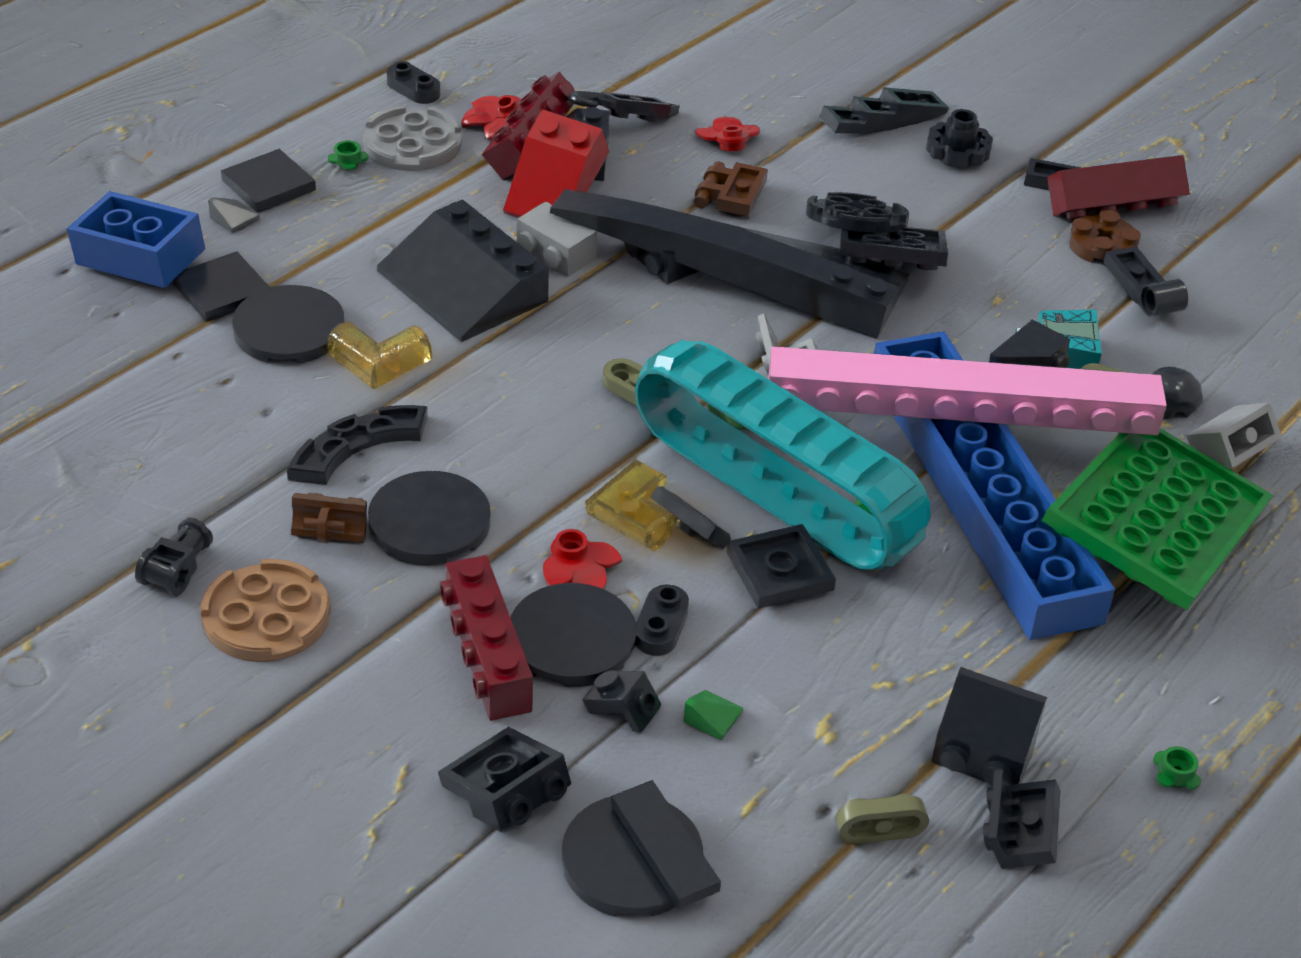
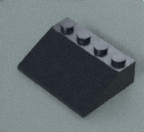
M463 199L434 211L377 265V271L460 342H464L548 302L549 267Z

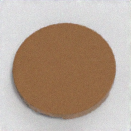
M260 559L261 564L244 567L234 572L228 569L209 585L201 601V619L207 638L216 648L242 660L274 661L288 658L304 651L322 636L330 620V596L323 584L318 580V575L315 572L292 561Z

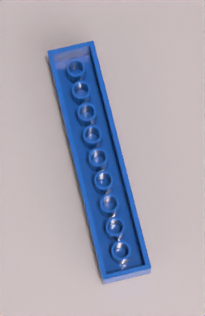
M945 331L875 343L874 354L964 361ZM894 416L1029 640L1106 624L1115 588L1088 549L1068 537L1059 535L1053 527L1041 521L1049 506L1056 499L1006 424Z

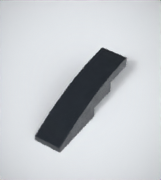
M884 87L879 98L854 96L850 107L824 105L819 117L834 133H870L918 124L946 114L949 107L933 91Z

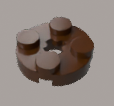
M1102 210L1099 215H1087L1074 219L1069 244L1071 250L1078 257L1093 263L1094 258L1104 260L1107 251L1138 247L1141 234L1132 225L1120 219V215L1117 212Z

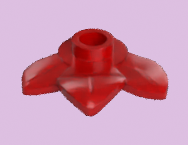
M511 95L480 97L471 103L473 108L464 114L461 125L462 127L484 126L486 138L491 140L493 139L492 135L506 123V117L518 108V102L521 99Z
M727 116L715 118L711 127L695 129L696 136L703 140L719 142L720 149L724 151L743 150L746 148V142L749 138L760 133L758 126L742 125L739 119Z
M566 529L559 532L551 543V556L543 563V577L548 586L561 583H582L605 589L607 584L605 568L618 565L622 562V557L610 544L606 542H590L583 532L576 529Z

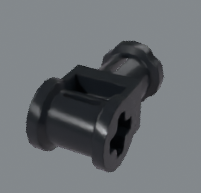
M189 517L183 520L178 525V533L172 540L161 537L153 548H147L142 553L136 564V582L142 585L152 583L166 588L167 592L173 596L181 595L188 586L191 576L197 570L195 556L200 550L208 548L213 542L212 532L203 522L195 518Z

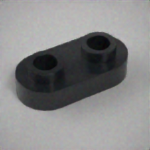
M395 62L386 71L387 85L416 103H433L441 96L440 81L411 65L409 62Z
M665 584L653 588L648 593L636 622V646L641 652L651 656H661L670 653L675 648L688 615L689 597L683 589L675 585Z

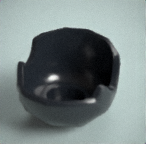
M1171 366L1159 368L1152 373V375H1161L1167 405L1164 419H1170L1177 412H1184V416L1188 417L1199 407L1203 400L1202 388L1192 373L1185 369Z

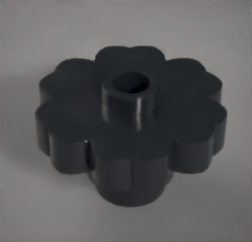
M957 109L951 113L946 123L939 122L929 129L926 150L933 159H943L944 164L947 166L966 168L969 164L980 166L990 159L993 137L986 129L979 128L977 115L973 111Z

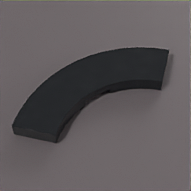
M395 405L379 407L377 413L357 417L354 413L327 426V431L314 440L308 439L297 451L287 469L288 481L327 485L331 475L339 465L364 449L388 442L421 441L428 417L427 406Z

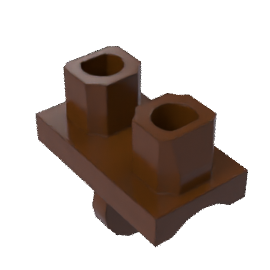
M318 493L293 494L291 535L315 537L319 543L326 544L330 539L364 543L367 527L366 500L354 497H329Z

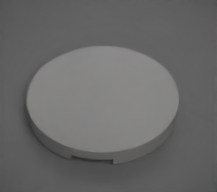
M405 105L388 108L372 116L366 122V128L362 137L363 148L372 160L383 166L399 170H424L440 166L457 155L462 143L460 125L452 116L433 107H428L427 111L406 110Z

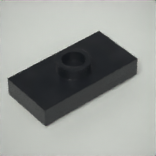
M657 486L650 498L676 516L672 523L692 537L697 532L722 549L730 541L731 537L728 532L665 487Z

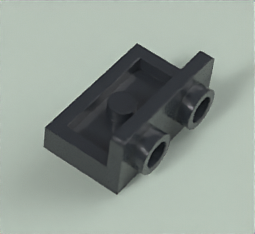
M1005 769L994 770L993 787H988L986 794L990 820L984 823L983 837L987 850H993L1001 869L1056 863L1061 793L1056 779L1011 785Z

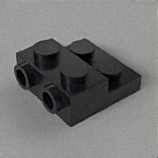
M509 726L438 771L442 787L469 801L473 817L500 832L508 827L524 824L530 818L534 809L549 801L561 799L565 795L567 788L572 785L564 754Z

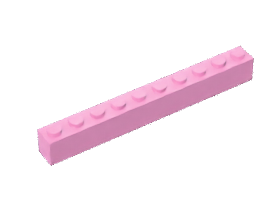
M771 346L768 379L817 410L1158 435L1167 406L1161 375Z

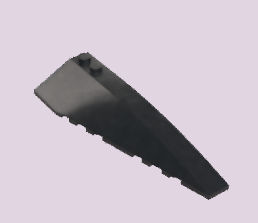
M564 189L550 207L551 214L660 256L661 251L674 254L675 262L875 339H878L910 276L908 273L883 265L867 258L865 263L850 262L846 260V256L839 255L840 248L738 227L621 198Z

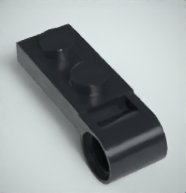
M1137 246L1107 251L1105 253L1103 263L1146 315L1156 316L1186 309L1188 305V291L1184 282L1180 279L1165 281Z

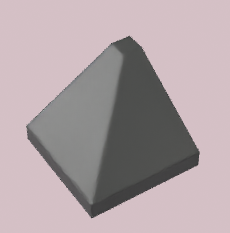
M217 197L208 199L210 218L232 233L259 219L258 213L238 200Z

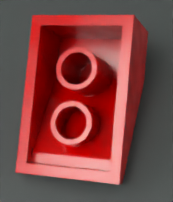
M542 109L526 137L503 208L504 213L519 218L544 202L553 205L564 189L588 192L609 153L603 129Z

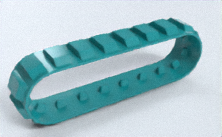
M680 340L676 344H670L645 362L636 382L635 398L641 417L651 432L665 445L790 527L803 524L816 544L845 563L858 569L875 568L881 570L884 566L893 567L915 550L926 538V527L931 519V507L925 487L915 473L894 456L719 348L706 342ZM694 395L856 497L868 507L873 515L709 412L696 400Z

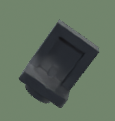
M610 670L604 672L596 678L594 685L582 699L589 713H623L633 732H643L661 707V702L645 671Z

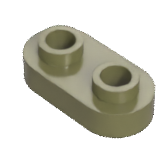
M624 358L613 359L607 362L603 368L604 387L636 405L635 386L643 366Z
M899 794L894 797L852 799L838 810L835 815V822L840 838L843 841L860 844L914 837L927 828L929 816L921 798Z

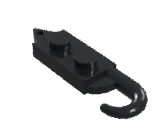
M573 91L568 95V100L572 104L584 107L603 106L610 110L611 116L625 119L629 117V114H637L639 119L655 121L656 117L669 118L670 114H678L680 105L666 103L656 97L590 91Z

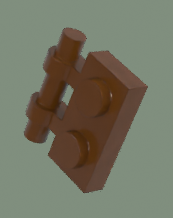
M716 161L707 168L703 176L704 182H701L696 188L694 204L696 207L703 209L714 200L717 201V210L749 217L767 181L768 169L738 162L735 163L733 169L726 168L723 162Z

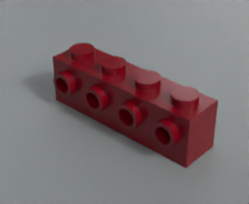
M560 71L549 78L543 75L531 85L532 90L518 102V108L506 117L504 126L492 135L493 140L481 154L502 180L515 173L526 137L541 110L543 109L565 117L574 105L568 100L569 93L575 91L574 87L565 79Z
M1184 155L1060 170L1047 176L1053 216L1066 215L1067 220L1087 216L1086 212L1097 211L1098 215L1102 210L1118 212L1117 208L1127 207L1128 212L1148 209V204L1158 203V208L1178 205L1179 198L1190 195Z
M487 555L445 563L446 580L440 581L441 598L444 606L450 607L453 633L455 637L460 636L461 652L466 668L471 667L472 683L476 698L482 699L490 721L532 712L533 676Z

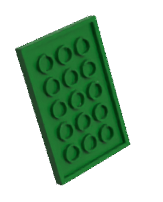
M1160 428L1158 435L1119 433L1049 506L1041 521L1053 527L1059 535L1068 537L1088 549L1093 556L1106 560L1124 571L1130 579L1141 582L1161 594L1169 603L1188 610L1267 507L1273 495Z

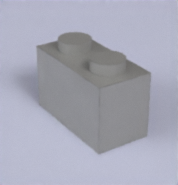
M544 202L517 219V243L541 262L569 277L596 260L597 231L551 214L550 207L552 205Z
M1270 402L1234 406L1186 435L1190 446L1227 468H1234L1282 438Z

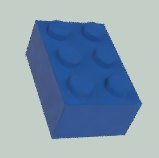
M112 191L105 194L66 228L77 265L162 288L168 286L206 249L198 213Z

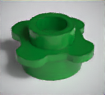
M351 140L338 142L334 146V153L328 155L329 163L338 164L339 168L348 171L356 169L360 162L368 160V154L364 151L361 152L360 144Z
M1174 746L1165 751H1159L1154 755L1153 762L1158 766L1159 771L1156 777L1159 785L1165 788H1181L1185 786L1190 790H1195L1200 786L1201 778L1196 774L1199 763L1192 751L1184 747Z

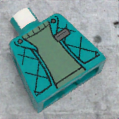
M1043 310L1038 313L1037 322L1070 338L1067 352L1070 360L1067 368L1081 369L1084 365L1090 363H1100L1102 350L1096 310Z

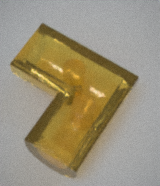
M344 322L334 328L327 341L328 353L372 389L432 359V347L429 338L416 325L410 326L378 343L352 322Z
M636 459L585 501V509L588 515L652 551H656L664 545L671 534L674 524V514L650 502L652 500L650 496L657 486L666 487L667 476Z

